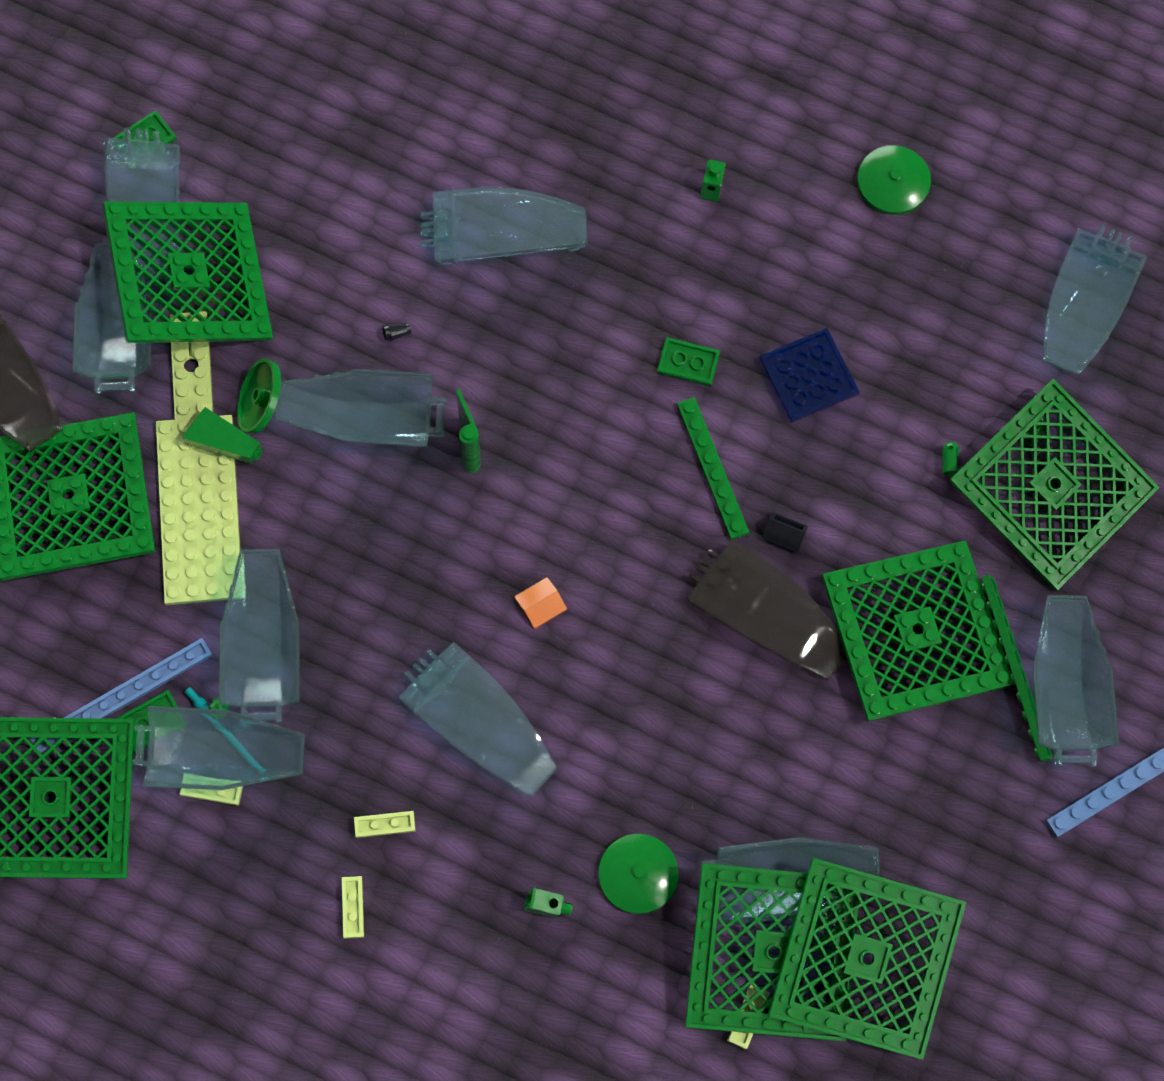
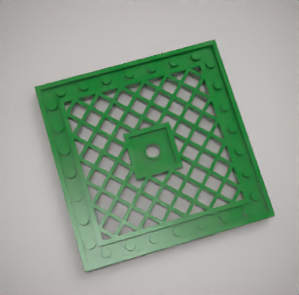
M103 202L102 208L126 343L268 341L273 338L247 203ZM132 224L140 229L138 234L129 228ZM150 224L159 230L156 234L148 229ZM168 224L177 230L174 234L166 228ZM186 224L195 230L192 234L184 229ZM204 224L212 230L210 234L202 229ZM224 225L230 231L226 234L219 227ZM143 232L151 238L149 242L140 237ZM161 232L169 238L167 242L158 237ZM178 233H181L187 240L183 242L176 236ZM196 233H198L203 238H205V240L201 242L194 236ZM214 233L222 238L220 243L212 237ZM135 241L144 247L141 251L132 245ZM153 241L162 247L159 251L151 245ZM171 241L180 247L177 251L169 245ZM189 241L198 247L195 251L187 245ZM207 241L215 246L213 251L204 245ZM225 241L233 247L231 251L222 245ZM146 249L154 255L152 259L143 254ZM164 249L168 252L166 257L161 254ZM219 250L226 256L222 259L215 252ZM132 253L136 255L134 259H132ZM138 258L147 264L144 268L136 263ZM156 258L165 264L162 268L154 263ZM210 258L219 264L216 268L208 262ZM228 258L236 263L234 268L225 262ZM167 266L169 274L166 271H164L167 268ZM221 266L229 272L227 276L218 270ZM151 267L157 274L152 276L146 270ZM184 268L190 269L192 275L186 274ZM160 275L168 281L166 285L157 280ZM213 275L222 281L219 285L211 279ZM231 275L239 280L237 285L229 279ZM141 276L150 281L147 286L139 280ZM224 283L232 289L230 293L221 287ZM152 284L160 289L158 294L149 288ZM170 284L172 290H178L176 294L167 288ZM210 286L214 289L212 294L208 291ZM163 292L171 298L169 302L160 297ZM181 292L189 298L187 302L178 296ZM199 292L207 298L205 302L196 296ZM216 292L225 298L222 302L214 296ZM234 292L243 298L240 302L232 296ZM144 293L153 298L150 303L141 297ZM227 300L236 306L233 311L225 305ZM155 301L164 307L161 311L153 306ZM173 301L182 307L179 311L171 306ZM191 301L200 307L197 311L189 305ZM209 301L218 306L215 311L207 305ZM141 304L145 307L143 311L141 310ZM184 309L192 315L190 319L181 314ZM202 309L211 315L208 319L199 313ZM220 309L228 314L226 319L217 313ZM237 309L246 314L243 319L235 313ZM147 310L156 316L153 320L145 315ZM165 310L174 315L172 320L163 314ZM176 318H178L181 322L174 321L176 320Z
M1054 378L949 480L1055 591L1059 590L1160 488ZM1049 414H1057V423H1049ZM1044 415V422H1037ZM1062 417L1067 423H1062ZM1036 426L1044 427V436L1036 435ZM1049 427H1057V436H1049ZM1031 428V435H1024ZM1062 428H1070V437L1062 436ZM1075 431H1076L1081 437H1075ZM1019 439V448L1011 447ZM1023 439H1032V448H1024ZM1037 440H1045V449L1037 448ZM1050 440H1058V449H1050ZM1063 441H1071V450L1063 449ZM1076 441H1083L1084 450H1076ZM1089 445H1090L1095 451H1089ZM1006 452V460H998ZM1011 452H1019V461H1011ZM1024 452H1032V461H1024ZM1037 453H1045V462H1037ZM1050 453L1058 454V459L1054 457L1050 461ZM1063 454H1071V463H1063ZM1076 454L1084 455V463H1076ZM1089 455H1097V464H1089ZM998 464L1006 465V474L998 473ZM993 465V473H985ZM1011 465H1019V474H1011ZM1024 465L1032 466V475L1024 474ZM1037 466H1045V467L1037 474ZM1065 467H1071V473ZM1076 467L1084 468V477L1076 476ZM1089 468H1097V477H1089ZM1102 468L1110 469V478L1102 477ZM1115 472H1116L1121 478H1115ZM985 477H993V486H985ZM998 478H1006V487H998ZM1011 478H1019V487H1011ZM1024 479H1032L1028 483L1031 488H1024ZM1052 479L1059 483L1058 489L1051 487L1050 481ZM1079 481H1084L1085 490H1077L1082 485ZM1090 481H1097L1098 490H1090ZM1103 482H1110L1111 491H1103ZM1116 482H1123V491H1116ZM987 490H993V496ZM998 491H1006L1007 500H998ZM1011 491L1020 492V501L1011 500ZM1024 492H1033V501H1025ZM1077 494H1085V503H1077ZM1090 494L1098 495V504L1090 503ZM1072 495V503L1065 502ZM1103 495H1111V504H1103ZM1116 495H1122L1123 497L1116 503ZM1000 504H1007V511ZM1012 505H1020V514H1012ZM1025 505H1033V514H1025ZM1038 506H1046V515H1038ZM1064 506L1072 507V516H1064ZM1077 507H1085V516H1077ZM1090 507L1098 508V517H1090ZM1059 508V515H1051V509L1055 511ZM1103 508H1111V509L1103 516ZM1014 518H1020V524ZM1025 518L1033 519V528L1025 527ZM1038 519H1046V528H1038ZM1051 519L1059 520V529L1051 528ZM1064 520H1072L1073 529H1065ZM1077 520H1085L1086 530L1078 529ZM1091 521H1098V522L1091 528ZM1028 532H1033V538L1029 535ZM1038 532L1047 533V542L1039 541ZM1052 533H1060V542H1052ZM1065 533H1073V542H1065ZM1078 533H1079V534H1085V535L1078 541ZM1040 545L1047 546V552ZM1052 546H1060V555H1052ZM1065 546H1071L1072 548L1065 554Z
M135 412L0 436L1 581L156 553ZM110 439L116 442L112 449L105 446ZM91 443L97 446L92 453L87 450ZM72 446L78 449L74 456L67 453ZM119 448L121 449V456L116 453ZM102 449L108 453L103 460L97 456ZM53 450L59 452L55 459L49 457ZM34 453L41 456L36 463L29 460ZM83 453L89 456L84 463L78 460ZM17 456L21 461L17 466H14L11 462ZM64 456L70 459L65 466L59 463ZM112 456L118 459L114 466L107 463ZM45 460L51 463L46 470L40 467ZM93 460L99 462L95 470L89 467ZM26 463L32 466L27 473L21 470ZM74 463L81 466L76 473L70 470ZM122 464L124 473L118 470ZM104 466L110 469L106 476L99 473ZM8 467L13 470L10 475L8 474ZM55 467L61 469L57 476L51 474ZM36 470L43 473L38 480L32 477ZM85 470L91 473L88 478L85 473L82 474ZM19 473L23 478L19 483H16L13 479ZM115 473L121 476L116 484L110 480ZM47 477L51 478V480H47L48 487L42 484ZM95 477L102 480L97 487L91 484ZM28 480L34 483L29 491L23 487ZM124 481L126 485V490L120 487L124 483ZM10 484L15 487L12 492L10 491ZM106 484L112 486L108 494L102 491ZM39 487L45 490L40 497L34 494ZM88 487L94 490L90 496L88 492ZM117 490L123 493L118 501L112 497ZM19 491L26 494L21 501L15 498ZM67 492L74 493L71 499L64 498ZM98 494L104 497L100 504L93 501ZM48 495L50 504L44 501ZM30 497L36 500L31 508L25 505ZM126 499H128L129 508L123 504ZM12 501L17 504V506L14 509L12 507ZM108 501L115 504L110 511L104 508ZM41 504L47 507L42 515L36 512ZM90 504L96 507L91 515L87 513V511H91ZM21 508L28 511L23 518L17 515ZM119 508L126 511L121 518L115 515ZM100 511L107 514L102 521L95 518ZM50 513L52 517L55 518L53 521L47 519V516ZM32 515L39 518L34 525L27 522ZM81 515L87 517L83 525L76 522ZM129 516L131 520V525L126 522V519ZM14 518L19 521L16 527L14 524ZM62 518L68 521L63 529L57 525ZM111 518L117 521L113 528L106 525ZM43 521L49 525L44 532L38 529ZM92 521L98 525L93 532L87 529ZM24 525L30 528L25 536L19 533ZM73 525L79 528L74 536L68 532ZM122 525L128 528L124 535L117 532ZM54 528L60 532L55 539L49 536ZM103 528L109 532L104 539L98 536ZM34 532L41 535L36 542L30 540ZM83 532L90 535L85 543L79 540ZM114 535L118 537L117 539L110 540ZM16 536L21 538V541L18 544L16 541ZM64 536L71 539L66 546L59 543ZM45 539L51 542L46 550L40 546ZM94 539H96V540L99 541V542L92 543V541H93ZM26 542L32 546L27 553L21 550ZM75 542L79 544V546L72 547ZM56 546H58L59 548H61V549L53 550ZM37 549L41 551V553L34 554Z
M966 540L822 574L823 584L867 722L1014 685ZM941 567L939 573L932 570ZM944 569L953 573L950 580L941 575ZM923 572L921 577L915 575L914 573ZM926 573L935 577L933 584L924 580ZM905 576L903 582L897 579V577ZM955 577L957 578L958 584L953 582ZM908 578L918 582L915 588L906 584ZM888 580L885 586L880 584L879 582ZM938 580L947 584L944 591L935 586ZM890 582L900 586L897 593L887 588ZM870 584L867 590L860 587L863 585ZM920 584L929 588L927 595L918 591ZM872 586L882 590L879 597L870 592ZM950 587L959 591L956 598L947 593ZM902 589L912 593L909 599L899 595ZM854 590L864 595L861 601L852 597ZM932 591L941 595L938 602L929 597ZM884 593L894 597L891 604L881 599ZM914 595L923 600L921 606L911 602ZM961 595L963 596L964 602L959 600ZM866 597L875 601L873 608L864 604ZM944 598L953 602L950 609L941 604ZM896 600L906 604L903 610L893 606ZM926 602L935 606L933 612L931 610V607L924 608ZM852 603L858 606L855 612ZM878 604L887 608L885 615L875 610ZM956 605L965 609L962 616L953 611ZM908 606L914 609V611L906 612ZM860 608L869 612L867 619L858 615ZM938 609L947 613L944 620L935 615ZM890 611L897 614L892 617L893 620L887 617ZM967 613L969 614L970 620L965 618ZM872 615L881 619L879 626L869 621ZM950 616L959 620L956 627L947 622ZM857 621H859V622H861V623L863 624L861 630H860V628H859V625H858V622H857ZM884 622L893 626L890 633L881 628ZM936 622L941 625L939 630L937 629ZM962 623L971 627L968 634L959 629ZM866 626L875 631L873 637L863 633ZM913 626H919L922 629V634H915ZM944 627L953 631L950 638L941 634ZM895 630H897L899 638L893 635ZM973 631L975 632L976 638L971 636ZM878 633L887 637L884 644L875 640ZM956 634L965 638L962 645L953 640ZM863 639L869 642L867 648L865 647ZM890 640L899 644L896 651L887 647ZM941 640L947 643L944 649L937 646L942 643ZM968 641L977 645L974 652L965 647ZM872 644L881 649L878 656L869 651ZM950 645L959 650L956 656L947 652ZM901 648L904 653L911 652L908 658L899 654ZM929 648L926 654L920 650ZM932 649L941 654L938 661L929 656ZM979 649L981 650L983 657L977 654ZM884 651L893 656L890 663L881 658ZM962 652L971 657L968 663L959 659ZM914 654L923 658L920 665L911 661ZM944 656L953 661L950 668L941 663ZM869 657L875 660L872 666ZM896 658L905 663L902 670L893 665ZM974 659L983 663L980 670L971 666ZM926 661L935 665L932 672L923 668ZM878 663L887 667L884 674L875 670ZM956 663L965 668L962 675L953 670ZM908 665L917 670L914 677L905 672ZM938 668L947 672L944 679L935 674ZM890 669L899 674L896 681L887 677ZM968 670L974 673V675L965 676ZM920 672L929 677L926 684L917 679ZM950 675L957 678L947 681ZM875 676L881 679L878 685ZM902 676L911 681L908 688L899 684ZM932 679L939 682L937 684L929 685ZM884 681L893 686L890 692L880 688ZM914 683L921 687L911 690ZM896 688L903 691L900 693L893 694Z
M0 717V744L6 741L10 745V748L4 754L0 752V763L4 760L9 765V768L3 774L0 773V782L3 780L8 786L0 794V800L7 806L0 813V820L6 826L0 832V842L5 846L0 851V877L127 879L134 719ZM8 738L20 739L13 745ZM27 738L40 739L33 745ZM48 739L59 740L53 745ZM67 739L79 740L74 745H72ZM87 739L100 740H98L94 745H92ZM107 739H113V745ZM25 741L31 748L22 754L17 747ZM45 741L51 748L42 755L37 747ZM65 741L70 749L62 755L56 748ZM85 742L90 749L82 755L76 748ZM105 742L110 749L102 756L96 748ZM15 751L20 758L12 764L6 757ZM35 751L40 758L34 764H31L26 757ZM54 751L60 758L52 765L46 758ZM74 751L80 758L71 765L66 758ZM94 751L99 756V759L91 765L86 758ZM111 753L112 765L106 760ZM24 760L29 768L21 774L16 767ZM44 761L49 768L41 775L36 767ZM64 761L70 768L61 775L55 768ZM84 761L89 769L81 775L75 768ZM101 762H104L109 769L100 775L95 768ZM11 771H14L19 777L11 784L5 777ZM34 771L39 777H31L30 784L25 777ZM52 771H54V773H55L58 777H46V776H47L48 774H50ZM72 771L79 777L73 784V778L66 777ZM93 771L99 778L90 785L84 778ZM110 773L111 785L105 780ZM23 780L28 788L20 794L14 787ZM83 781L88 789L80 795L74 788ZM102 781L108 789L100 795L94 788ZM12 790L18 797L10 804L4 797ZM92 791L98 798L89 805L84 797ZM29 792L30 804L24 798ZM49 792H54L56 795V799L52 803L46 801V795ZM73 792L78 798L71 804ZM109 793L110 805L103 799ZM22 801L27 808L19 814L13 807ZM82 801L87 808L79 815L73 808ZM101 801L107 809L99 815L93 808ZM11 810L17 817L8 824L3 816ZM91 811L97 818L88 825L83 817ZM28 812L30 818H35L30 824L23 819ZM72 812L77 818L68 824L63 818H70ZM108 813L109 825L102 819ZM43 818L56 819H54L50 824H48ZM20 820L26 828L18 834L12 827ZM41 821L46 828L40 834H37L32 827ZM61 821L66 828L58 835L52 827ZM81 821L86 828L78 835L72 827ZM100 821L106 829L98 835L92 828ZM10 830L15 838L7 844L2 836ZM30 830L35 838L27 844L21 837ZM48 831L56 837L49 844L42 839ZM70 831L76 838L67 845L62 837ZM88 831L96 837L89 845L82 839ZM107 833L108 845L101 839ZM19 840L25 848L17 854L11 847ZM39 840L45 848L36 854L31 847ZM60 841L65 848L57 855L51 847ZM80 841L85 848L77 855L71 847ZM99 841L105 849L97 855L91 848ZM8 850L14 856L1 857ZM29 851L34 857L21 856ZM49 851L54 857L42 856ZM67 851H69L75 858H66L62 856ZM89 851L95 858L81 857ZM107 853V858H101L104 854Z
M812 857L768 1016L923 1060L966 902ZM827 883L832 884V886L826 888ZM840 887L850 889L852 891L843 895ZM836 889L840 897L831 902L827 893ZM858 892L871 896L862 900ZM855 894L859 903L850 908L846 899ZM824 897L827 902V905L821 908V904ZM878 898L888 900L890 902L882 906ZM874 900L878 909L869 913L865 904ZM842 901L847 910L838 915L834 906ZM897 903L909 907L900 911ZM893 905L897 914L888 918L884 910ZM862 907L866 915L857 920L853 911ZM830 908L834 917L825 921L821 913ZM916 909L923 910L928 913L920 917ZM912 911L916 920L908 924L903 915ZM881 912L885 921L876 926L872 917ZM850 914L853 923L844 927L841 918ZM935 914L940 915L939 920L936 918ZM931 916L935 925L926 929L923 920ZM819 917L822 924L815 928L817 919ZM900 918L904 926L895 931L891 922ZM869 920L873 928L864 933L860 924ZM837 921L841 930L832 934L828 926ZM919 923L923 932L914 936L910 928ZM888 925L892 933L883 938L879 929ZM857 927L860 935L853 933L852 938H850L847 931ZM825 928L829 937L820 941L816 932ZM934 930H936V931H935V935H934V939L932 940V938H931V936H930L929 933H931V932H933ZM907 931L911 939L902 944L898 935ZM875 932L879 940L867 936ZM844 933L848 942L839 947L835 938ZM813 936L817 944L810 947ZM926 936L930 944L921 949L917 940ZM892 938H895L899 945L892 949L893 944L887 943ZM832 941L836 949L827 954L823 945ZM914 943L917 952L909 956L905 947ZM819 948L823 957L814 961L810 953ZM848 948L847 956L845 958L842 951ZM901 950L905 959L896 963L893 954ZM930 950L929 957L927 960L924 953ZM866 953L872 954V961L869 964L863 962V955ZM839 954L843 962L833 966L829 958ZM921 956L924 964L915 968L911 960ZM808 957L811 964L804 967L806 958ZM889 959H890L891 962H892V964H893V966H891L890 968L886 969V968H887V965H888V961H889ZM826 961L830 969L821 974L817 965ZM908 963L912 971L903 976L899 967ZM843 967L842 972L848 975L840 979L836 971ZM814 968L818 976L809 981L805 972ZM925 969L923 978L921 979L918 973ZM896 970L900 978L891 983L887 974ZM833 973L837 982L828 987L824 978ZM915 975L919 984L910 988L906 980ZM802 976L805 981V984L798 987ZM856 977L866 979L867 981L860 985ZM852 979L856 987L847 992L843 983ZM883 979H885L887 986L879 990L875 982L882 984ZM821 981L825 989L816 994L811 985ZM903 983L907 991L897 995L894 987ZM871 984L875 993L866 997L862 989ZM840 986L844 994L835 999L831 990ZM809 988L812 996L803 1001L799 992ZM919 989L918 997L916 1000L913 992ZM891 990L894 998L885 1002L881 994ZM859 991L863 1000L854 1005L850 996ZM828 993L831 1002L822 1006L818 998ZM910 995L913 1004L905 1008L901 999ZM796 996H797V998H798V1000H799L800 1003L795 1002V997H796ZM878 997L882 1005L873 1010L869 1001ZM847 999L851 1007L842 1012L837 1003ZM815 1000L819 1008L807 1004ZM897 1002L901 1011L892 1015L888 1007ZM866 1004L870 1012L861 1017L857 1008ZM835 1006L838 1014L827 1011V1009ZM885 1009L889 1018L880 1023L876 1014ZM914 1009L912 1018L910 1019L907 1012ZM854 1011L857 1019L845 1015ZM904 1015L908 1023L899 1028L895 1019ZM873 1017L876 1024L866 1022L865 1020ZM892 1022L896 1030L884 1026Z
M701 863L685 1027L846 1041L844 1037L769 1017L768 1013L762 1012L771 1005L773 997L768 1000L763 992L770 986L775 990L776 986L773 983L778 980L791 934L789 932L793 927V924H791L785 930L780 921L788 915L794 923L795 918L791 912L798 907L800 899L798 900L793 893H802L807 873ZM827 883L826 888L832 886V884ZM721 886H726L724 889L720 891ZM733 887H741L746 889L743 890L740 894H738ZM840 887L843 895L852 891L850 889ZM730 889L736 897L727 903L722 895ZM753 889H762L766 891H764L760 896H758ZM836 889L827 893L831 902L835 900L832 896L840 897ZM750 891L756 899L747 905L742 897ZM773 891H782L785 893L778 898ZM770 893L776 901L767 907L762 899ZM855 894L846 899L850 908L859 903ZM790 895L795 903L787 909L782 901ZM719 899L725 905L720 911H718ZM739 900L745 908L736 915L731 906ZM842 901L834 907L838 915L847 910ZM759 902L765 910L756 916L751 908ZM779 904L785 912L776 918L771 910ZM859 908L853 911L857 920ZM729 910L734 918L725 924L720 916ZM831 910L828 913L826 911L822 912L824 920L832 919L830 917L833 915ZM749 912L754 919L745 926L740 917ZM768 913L774 921L765 928L760 919ZM850 914L841 918L844 927L853 923ZM718 919L723 927L716 932ZM820 919L816 922L815 928L822 924ZM738 921L743 929L734 935L729 927ZM837 921L832 923L831 933L841 930ZM758 923L762 930L755 929L753 936L749 929ZM778 925L782 932L769 930ZM857 927L847 931L850 938H852L853 933L857 932ZM726 930L732 938L723 944L718 936ZM823 930L819 931L822 935L819 938L820 941L829 937L827 932L824 933ZM746 932L752 940L743 946L738 938ZM844 933L835 938L839 947L848 942ZM716 940L721 947L714 952ZM811 940V946H810V947H812V946H814L815 944H817L816 941L813 942V940ZM735 941L741 949L732 956L727 947ZM832 941L828 942L831 947L826 951L827 954L836 949ZM753 945V953L751 956L747 949ZM776 946L779 953L776 957L771 958L768 951L771 947ZM819 948L816 949V951L818 952L820 957H818L816 960L823 957V954ZM848 948L842 951L845 958L847 956ZM725 951L730 958L721 965L716 956ZM744 952L750 960L741 967L736 958ZM839 954L832 956L833 966L843 962ZM807 957L806 962L808 964H811L809 958ZM714 960V962L718 965V968L712 973V966ZM734 962L739 969L730 976L724 968ZM750 965L752 971H757L751 978L745 972V969ZM843 967L836 971L840 979L848 975L842 972ZM722 971L728 979L719 985L714 977ZM765 972L778 974L770 980ZM743 973L747 981L739 987L734 979ZM832 973L830 974V984L826 980L825 982L829 987L830 985L837 982V980ZM760 975H763L767 983L759 989L753 981ZM852 979L843 983L847 992L851 990ZM712 981L717 988L710 993ZM731 982L737 990L728 996L723 988ZM751 984L756 992L748 998L743 990ZM840 986L831 990L835 999L844 994ZM806 988L799 992L800 996L802 997L805 993H807L809 991V988ZM720 991L726 999L717 1006L711 998ZM740 993L746 1001L737 1008L732 999ZM826 994L818 998L823 1006L826 1005V1002L822 998ZM760 995L765 1003L757 1009L752 1001ZM828 995V1003H830L831 999ZM847 999L837 1003L842 1012L849 1008ZM814 1000L807 1005L813 1006L816 1004V1001ZM709 1001H710V1003L714 1006V1008H709V1007H708V1006H709ZM727 1003H730L735 1010L722 1008ZM749 1004L754 1011H743V1009ZM835 1006L827 1009V1011L838 1014Z

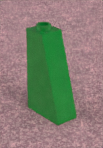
M206 407L203 408L182 436L187 445L250 464L254 460H258L263 453L260 442Z

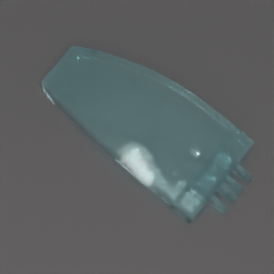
M125 128L124 140L113 138L105 140L104 161L107 201L179 202L180 145L163 144V142H160L159 131H154L153 141H149V133L145 129L142 135L141 130L136 129L135 139H131L130 128ZM134 224L129 227L137 234L140 231ZM152 224L148 227L155 234L159 231ZM169 224L166 227L173 234L177 231ZM144 232L140 235L147 242L151 240ZM162 232L158 236L165 242L169 240ZM137 241L132 244L139 251L144 248ZM155 241L151 244L158 251L162 248ZM171 241L169 245L177 251L178 245ZM147 249L143 253L149 259L154 257ZM164 249L161 254L166 257L168 252ZM132 253V259H134L136 255ZM140 258L136 261L142 268L147 265ZM158 258L154 261L161 268L165 265ZM167 266V268L164 271H166L169 274ZM151 267L146 270L152 276L157 274Z
M478 187L433 192V211L421 213L422 219H433L431 222L421 224L423 229L421 235L425 237L434 236V238L422 240L421 245L424 247L434 246V256L437 265L455 264L456 261L562 249H569V252L588 245L586 209L574 203L534 191L503 187Z
M1101 225L1096 235L1080 228L1076 231L1056 279L1045 320L1043 361L1077 376L1096 356L1116 326L1148 257L1129 248L1133 239L1131 236L1127 238L1125 246L1120 244L1122 232L1118 233L1115 241H1112L1116 231L1114 229L1110 231L1108 239L1102 237L1105 225Z
M453 642L439 656L428 650L426 653L434 661L429 665L426 660L420 658L418 661L425 670L415 663L413 668L420 674L417 678L408 671L404 674L412 683L399 696L401 702L469 759L511 786V789L531 797L557 770V767L527 717L503 687L457 644Z

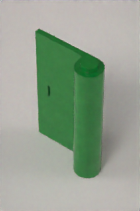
M456 389L458 416L462 427L459 432L462 466L466 472L475 473L481 467L479 434L460 389Z

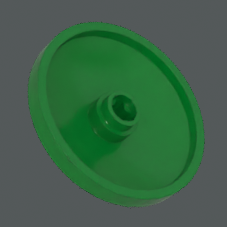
M890 145L880 147L865 157L858 171L857 185L863 200L874 210L887 215H903L914 211L924 202L930 189L931 176L927 164L916 152L906 147Z
M266 358L258 360L244 379L237 404V420L240 429L244 432L251 434L260 432L268 424L274 413L280 394L281 373L278 364L273 360Z
M631 834L616 840L605 851L599 866V883L603 894L613 906L630 914H647L658 910L670 900L678 882V866L673 853L662 841L646 834Z

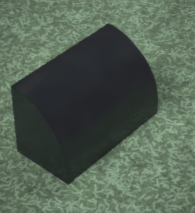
M773 512L762 539L798 553L808 526Z

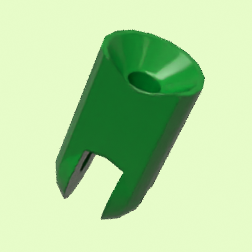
M947 442L943 446L942 474L947 477H953L957 473L959 447L954 442Z

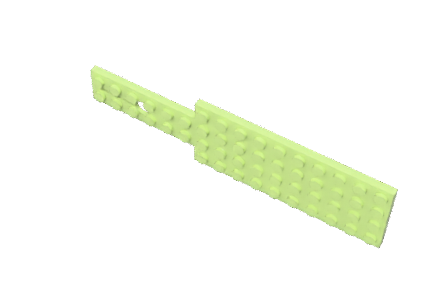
M206 311L199 312L203 317L208 319V313ZM181 313L188 319L192 317L190 313ZM170 314V320H172L174 315ZM176 318V320H175L174 322H181V321H180L178 318ZM171 342L175 420L156 421L165 605L243 599L235 459L187 445L182 438L204 407L213 412L210 342ZM194 359L198 362L199 366L194 372H188L184 369L186 361ZM232 415L220 416L233 425Z

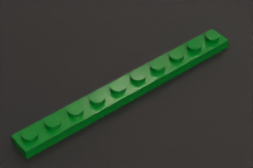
M991 575L983 576L981 586L989 599L987 601L988 608L995 617L993 624L996 630H999L1001 636L999 637L1000 645L1006 651L1005 661L1011 667V680L1017 686L1018 692H1016L1018 701L1024 707L1022 714L1030 726L1028 732L1031 740H1034L1036 745L1034 748L1036 757L1043 762L1051 761L1053 758L995 578Z

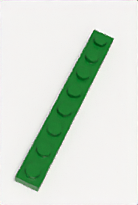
M695 397L678 402V410L730 540L749 535V530Z

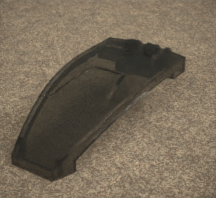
M0 314V431L24 449L32 452L63 430L51 395L38 369Z
M733 539L720 555L708 549L707 555L713 558L715 562L712 564L708 560L701 558L699 562L703 566L697 564L695 569L704 575L702 579L695 574H689L688 577L697 586L688 597V603L701 612H706L748 640L807 671L809 676L829 681L845 659L846 653L838 629L817 603L781 570Z

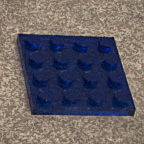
M828 328L767 352L759 357L791 423L860 393Z

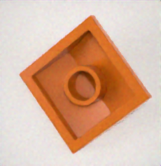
M548 578L541 580L514 596L534 629L567 610L561 596Z

